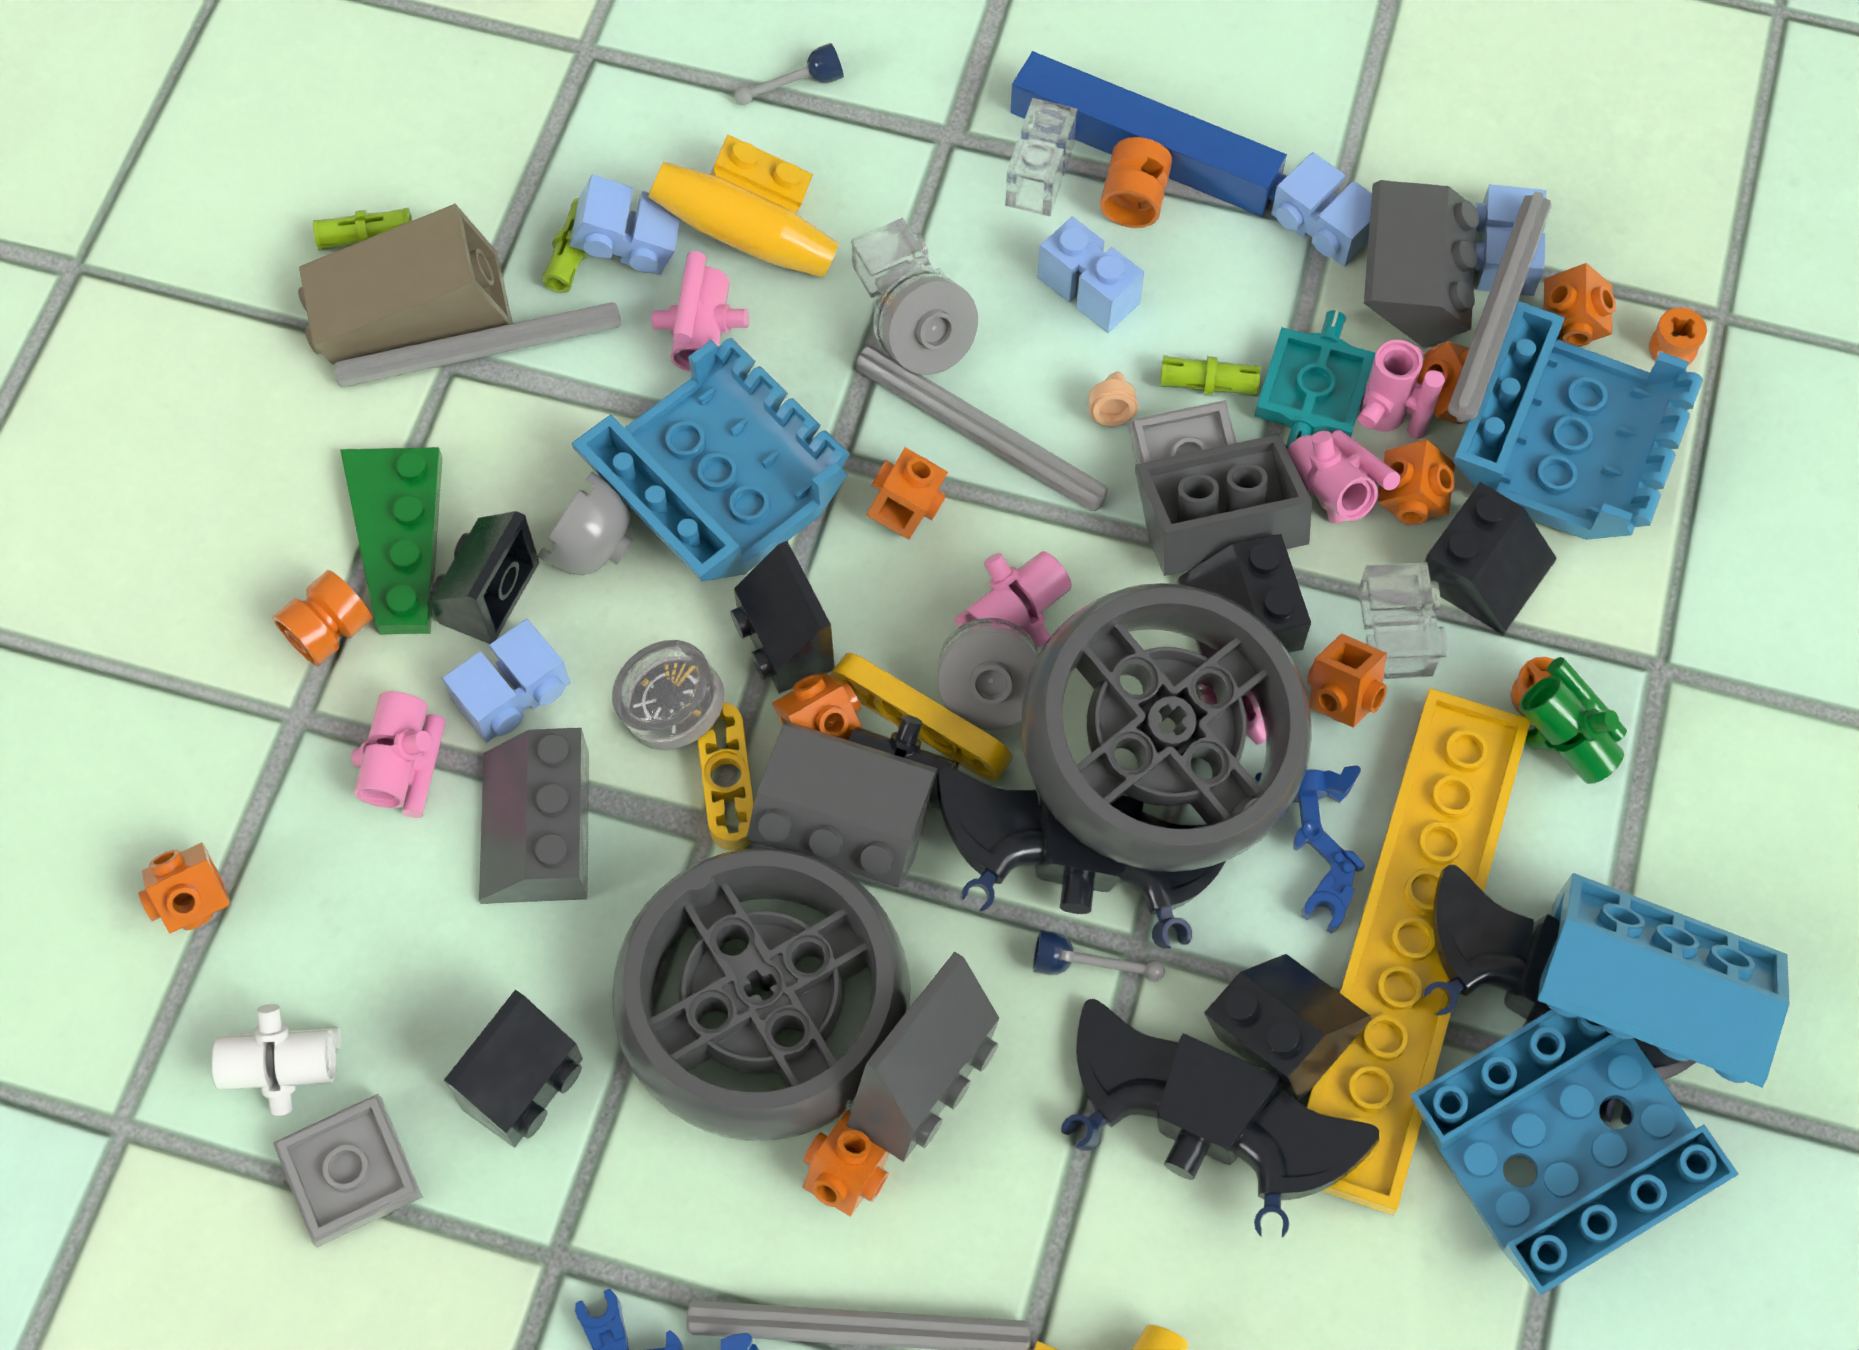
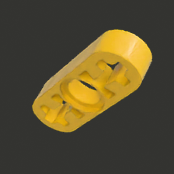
M724 702L717 720H725L728 749L718 750L716 734L712 730L715 723L698 739L711 838L720 848L736 851L747 847L752 842L746 838L754 800L743 719L735 706ZM724 764L736 766L741 771L739 781L730 787L716 785L712 781L711 776L717 767ZM735 801L737 819L742 823L738 826L739 832L728 833L727 827L723 826L727 821L724 802Z

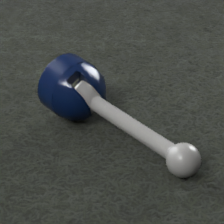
M828 43L811 52L805 68L752 88L739 87L734 93V98L738 104L747 105L751 102L752 97L807 76H811L821 83H831L844 78V73L833 44Z
M1041 929L1038 933L1033 960L1034 973L1058 975L1065 972L1072 963L1144 974L1146 979L1152 982L1162 979L1165 973L1163 964L1158 960H1150L1144 964L1074 952V948L1066 936Z

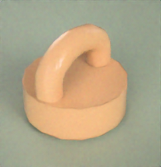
M1116 371L1110 374L1106 380L1096 384L1089 392L1090 416L1096 423L1102 426L1114 427L1129 422L1137 413L1138 403L1135 389L1130 383L1125 381V377L1121 372Z

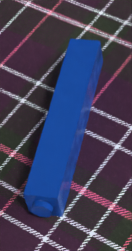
M1034 51L1031 52L1012 83L1011 114L1111 155L1114 146L1126 138L1141 137L1162 144L1171 154L1172 165L1169 179L1263 217L1271 200L1274 201L1277 186L1288 176L1283 174L1287 154Z

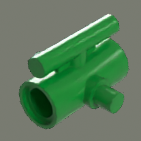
M1558 657L1547 667V672L1551 676L1534 684L1521 698L1519 709L1535 727V729L1528 730L1525 741L1528 747L1533 750L1544 748L1547 751L1556 750L1585 783L1594 784L1610 776L1623 761L1624 752L1617 742L1626 735L1627 729L1619 721L1617 713L1608 709L1565 658Z

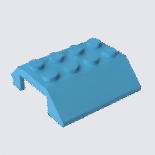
M1518 301L1476 419L1469 420L1453 463L1475 487L1482 482L1524 507L1532 520L1585 540L1631 536L1635 527L1650 526L1661 497L1660 492L1657 490L1664 489L1676 456L1675 452L1671 449L1679 448L1690 418V413L1687 410L1693 409L1703 378L1695 372L1686 371L1689 361L1661 351L1651 371L1647 372L1558 340L1557 337L1565 317Z
M728 338L720 347L710 340L691 354L688 358L692 378L625 428L610 414L572 442L573 449L620 495L622 500L701 581L746 574L759 564L778 544L790 540L817 519L848 475L842 469V466L850 456V453L826 430L821 431L812 439L821 425L794 398H790L782 404L788 392L761 366L754 368L750 372L756 361L733 338Z

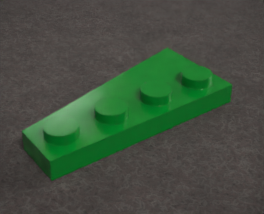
M439 447L340 449L377 630L380 635L431 634L432 605L430 602V592L435 577L442 472L441 451Z

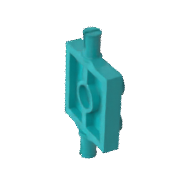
M1330 310L1326 313L1321 333H1302L1281 327L1254 417L1283 424L1291 428L1286 444L1287 449L1299 437L1315 434L1319 431H1328L1332 434L1337 430H1341L1349 437L1352 435L1376 353L1353 347L1344 340L1339 339L1346 321V316L1340 311L1334 327H1332L1336 310Z

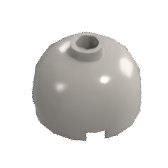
M591 472L586 479L594 485L590 493L587 494L583 490L577 492L548 537V540L556 544L553 551L542 548L537 556L551 566L568 574L584 576L595 573L608 560L617 565L633 539L625 535L631 520L629 506L602 477L594 472Z

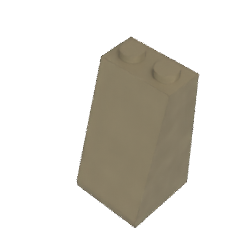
M456 203L299 266L302 287L298 289V294L307 312L309 326L305 329L307 341L316 354H322L333 365L337 361L513 324L498 253Z

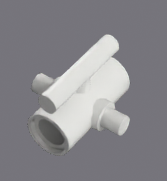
M267 1004L257 1009L259 1027L254 1030V1033L228 1034L227 1036L215 1039L212 1051V1072L214 1083L218 1090L261 1088L262 1095L269 1099L270 1114L282 1116L293 1111L291 1093L296 1090V1085L328 1084L334 1081L337 1066L336 1049L341 1048V1031L339 1027L288 1030V1025L281 1022L280 1006Z

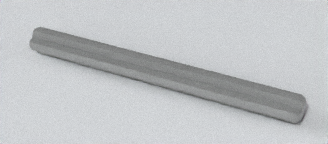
M1535 191L1533 195H1526L1522 201L1448 406L1449 414L1455 416L1458 422L1465 423L1467 420H1474L1479 413L1551 209V201L1544 198L1541 192Z
M610 302L337 361L334 364V373L340 387L357 385L618 328L621 326L620 313L617 304Z
M866 346L862 353L859 354L856 368L862 374L1090 511H1097L1104 503L1108 492L1105 484L921 374L905 369L892 357L874 346Z
M692 1301L688 1307L686 1322L689 1333L705 1336L728 1337L733 1334L749 1333L755 1339L935 1350H1029L1030 1325L1027 1321Z

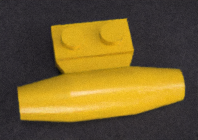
M728 134L710 174L663 161L648 195V198L703 234L766 263L824 278L839 245L838 242L797 215L813 174Z

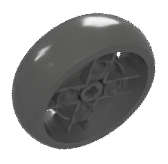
M1156 583L1127 587L1109 593L1089 603L1059 626L1042 648L1030 672L1023 699L1021 734L1027 767L1034 785L1048 809L1069 833L1098 854L1115 862L1150 871L1177 872L1209 867L1230 860L1261 841L1279 823L1295 799L1305 776L1310 757L1312 724L1307 694L1298 669L1287 649L1260 619L1236 602L1219 594L1181 584ZM1136 630H1164L1179 633L1208 645L1216 650L1217 653L1208 659L1196 652L1177 647H1156L1144 650L1129 632ZM1075 667L1094 689L1087 711V736L1091 754L1077 765L1067 744L1062 718L1064 693ZM1130 675L1139 680L1142 685L1143 694L1133 695L1125 691L1120 683V676ZM1203 684L1213 689L1217 697V704H1207L1199 699L1196 693V685ZM1251 690L1259 705L1266 735L1265 762L1258 784L1239 763L1247 731L1246 713L1242 698ZM1166 718L1171 719L1176 725L1168 734L1162 732L1158 727L1160 722H1163ZM1124 748L1132 752L1137 759V769L1127 770L1122 768L1115 759V749ZM1198 757L1208 762L1212 769V778L1203 779L1198 777L1191 768V758ZM1123 794L1137 801L1156 806L1191 804L1208 826L1193 829L1158 827L1138 821L1122 813L1111 804Z
M751 848L726 852L705 859L672 878L651 897L634 919L619 951L614 972L612 1002L616 1034L623 1054L640 1083L658 1102L685 1122L706 1132L739 1140L767 1141L799 1136L837 1120L846 1110L850 1111L852 1109L866 1063L910 1008L909 968L900 938L887 913L876 898L848 873L817 857L796 851L778 848ZM758 899L791 901L809 906L829 917L810 927L792 916L778 912L753 911L746 913L740 902ZM691 928L698 939V943L690 953L682 972L679 1002L653 1017L652 995L658 970L674 943L685 931ZM732 939H741L748 944L746 950L735 956L726 955L720 951L722 946ZM807 956H815L823 962L822 967L812 973H803L797 970L795 965L800 959ZM869 967L872 995L866 1022L854 1044L836 1061L825 1041L834 1030L842 1010L844 998L843 981ZM761 986L764 991L771 992V997L763 1001L758 994L753 995L752 989ZM711 1011H721L728 1016L725 1023L715 1029H706L699 1024L701 1018ZM787 1028L797 1029L804 1035L802 1040L792 1047H783L774 1040L778 1033ZM713 1058L721 1064L741 1072L752 1074L778 1072L787 1088L767 1092H741L712 1085L697 1078L688 1071Z

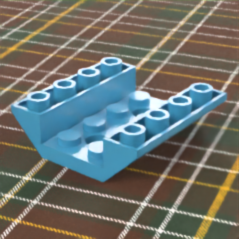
M1572 873L1557 894L1552 905L1551 916L1560 921L1558 938L1541 975L1537 1000L1546 1003L1551 1010L1562 1016L1570 1018L1579 1016L1600 1024L1607 1032L1622 1039L1636 1038L1654 1045L1663 1054L1679 1061L1690 1059L1713 1068L1717 1074L1735 1083H1744L1746 1081L1763 1088L1790 1004L1788 955Z
M1550 1010L1410 1095L1441 1157L1504 1254L1539 1296L1739 1175L1707 1127L1703 1124L1697 1129L1695 1128L1634 1038L1622 1039L1607 1032L1602 1025L1579 1016L1574 1018L1565 1017ZM1613 1098L1624 1102L1631 1111L1632 1120L1630 1124L1622 1129L1608 1127L1601 1120L1599 1108L1603 1102ZM1513 1157H1523L1529 1160L1536 1170L1535 1181L1527 1187H1516L1510 1184L1503 1173V1166L1506 1161Z

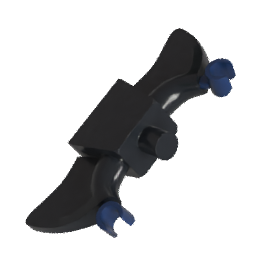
M950 767L942 768L937 775L938 799L946 828L960 854L981 875L979 879L969 881L962 888L960 899L963 901L972 887L982 888L987 895V900L981 906L978 913L987 910L992 905L995 898V891L993 889L995 883L1001 884L1015 867L1035 865L1036 875L1040 880L1062 884L1059 908L1065 912L1073 914L1090 913L1092 910L1093 892H1110L1118 882H1121L1140 892L1146 901L1150 914L1157 915L1158 922L1153 927L1152 939L1158 947L1162 949L1171 948L1170 940L1167 936L1168 928L1171 925L1175 928L1177 939L1181 945H1187L1191 942L1192 929L1190 924L1182 918H1174L1172 910L1183 906L1198 896L1217 877L1226 861L1209 867L1177 872L1150 871L1134 868L1100 855L1080 842L1054 817L1036 790H1005L996 788ZM1124 795L1111 804L1122 813L1138 821L1158 827L1193 829L1208 826L1207 824L1178 825L1168 823L1143 812V802Z
M1456 865L1447 866L1441 871L1436 887L1433 906V929L1439 959L1449 981L1447 983L1435 982L1426 986L1421 998L1426 997L1433 989L1443 990L1448 996L1447 1006L1433 1014L1435 1016H1442L1455 1008L1457 996L1460 993L1468 996L1480 987H1495L1506 991L1504 998L1505 1006L1526 1019L1523 1026L1527 1025L1551 1010L1546 1003L1537 999L1541 975L1558 938L1560 921L1547 914L1534 922V919L1509 911L1489 898ZM1634 1038L1662 1080L1671 1078L1696 1063L1690 1059L1687 1061L1672 1059L1663 1054L1658 1047ZM1613 1098L1600 1105L1599 1114L1602 1120L1611 1123L1613 1116L1612 1108L1616 1102L1620 1101L1619 1099ZM1620 1101L1622 1104L1621 1121L1623 1124L1629 1125L1632 1120L1631 1111L1624 1102Z
M1088 999L1084 1003L1077 1032L1076 1054L1084 1090L1096 1111L1089 1117L1080 1114L1069 1116L1062 1123L1061 1132L1065 1135H1070L1080 1125L1086 1124L1087 1135L1074 1148L1081 1151H1090L1100 1143L1101 1128L1106 1124L1112 1128L1118 1122L1131 1115L1157 1118L1159 1132L1175 1140L1164 1162V1166L1178 1176L1189 1180H1194L1206 1155L1227 1165H1231L1237 1157H1240L1256 1172L1258 1197L1264 1199V1208L1258 1211L1254 1220L1255 1230L1261 1237L1262 1218L1270 1212L1279 1214L1283 1220L1282 1238L1287 1234L1290 1223L1287 1214L1281 1209V1200H1292L1313 1195L1337 1183L1351 1173L1370 1154L1379 1141V1130L1372 1124L1330 1117L1308 1109L1284 1090L1281 1091L1280 1077L1184 1033L1180 1037L1179 1042L1145 1035L1124 1022L1100 1001Z

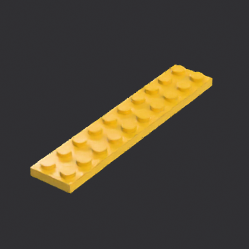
M1429 688L1339 991L1340 994L1368 1013L1372 1020L1310 1090L1306 1104L1308 1109L1319 1114L1376 1126L1379 1130V1141L1370 1154L1351 1173L1332 1186L1322 1190V1192L1393 1216L1398 1210L1422 1122L1410 1095L1433 1081L1451 1012L1442 1016L1433 1015L1447 1006L1448 996L1443 990L1433 989L1430 994L1421 998L1426 986L1435 982L1447 983L1449 981L1440 962L1434 938L1433 906L1440 873L1444 868L1449 865H1456L1484 892L1530 721L1525 717Z

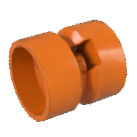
M1132 137L1121 140L1114 146L1108 168V177L1105 180L1100 200V209L1103 215L1110 221L1124 227L1145 228L1153 225L1159 219L1164 199V189L1167 186L1172 165L1171 154L1162 144L1147 138Z
M330 570L325 571L306 588L307 599L303 601L294 598L272 617L275 625L289 643L316 667L320 666L339 649L337 639L340 636L352 638L373 618L364 602L351 587Z

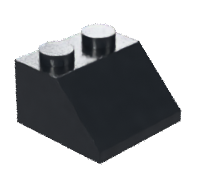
M1480 482L1427 554L1417 583L1504 636L1554 565L1557 557L1524 507Z
M513 511L479 517L470 533L466 532L460 537L455 547L454 560L446 574H440L436 578L430 592V602L439 624L488 644H491L498 638L540 563L525 514Z
M1282 534L1231 544L1178 578V584L1197 587L1219 594L1250 611L1277 636L1288 653L1303 650L1311 626V620ZM1195 639L1200 655L1209 659L1217 653L1216 650Z
M788 541L782 542L734 588L737 608L730 611L740 637L743 639L750 636L756 648L755 651L751 652L760 677L763 681L771 678L779 694L792 689L798 681L807 676L822 675L823 673L833 671L835 668L831 623Z
M1287 954L1241 971L1204 1012L1220 1041L1249 1063L1279 1076L1281 1088L1299 1102L1372 1020L1368 1013Z
M515 989L446 1076L444 1082L465 1113L515 1148L523 1137L529 1139L539 1130L548 1113L545 1108L559 1091L563 1094L575 1083L582 1070L580 1063L583 1057L576 1042L527 997Z

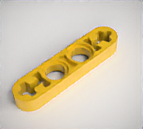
M845 653L830 674V677L840 684L848 683L855 692L860 704L898 727L904 715L919 718L922 721V726L918 739L986 780L998 781L1013 759L1009 749L999 740L856 654Z

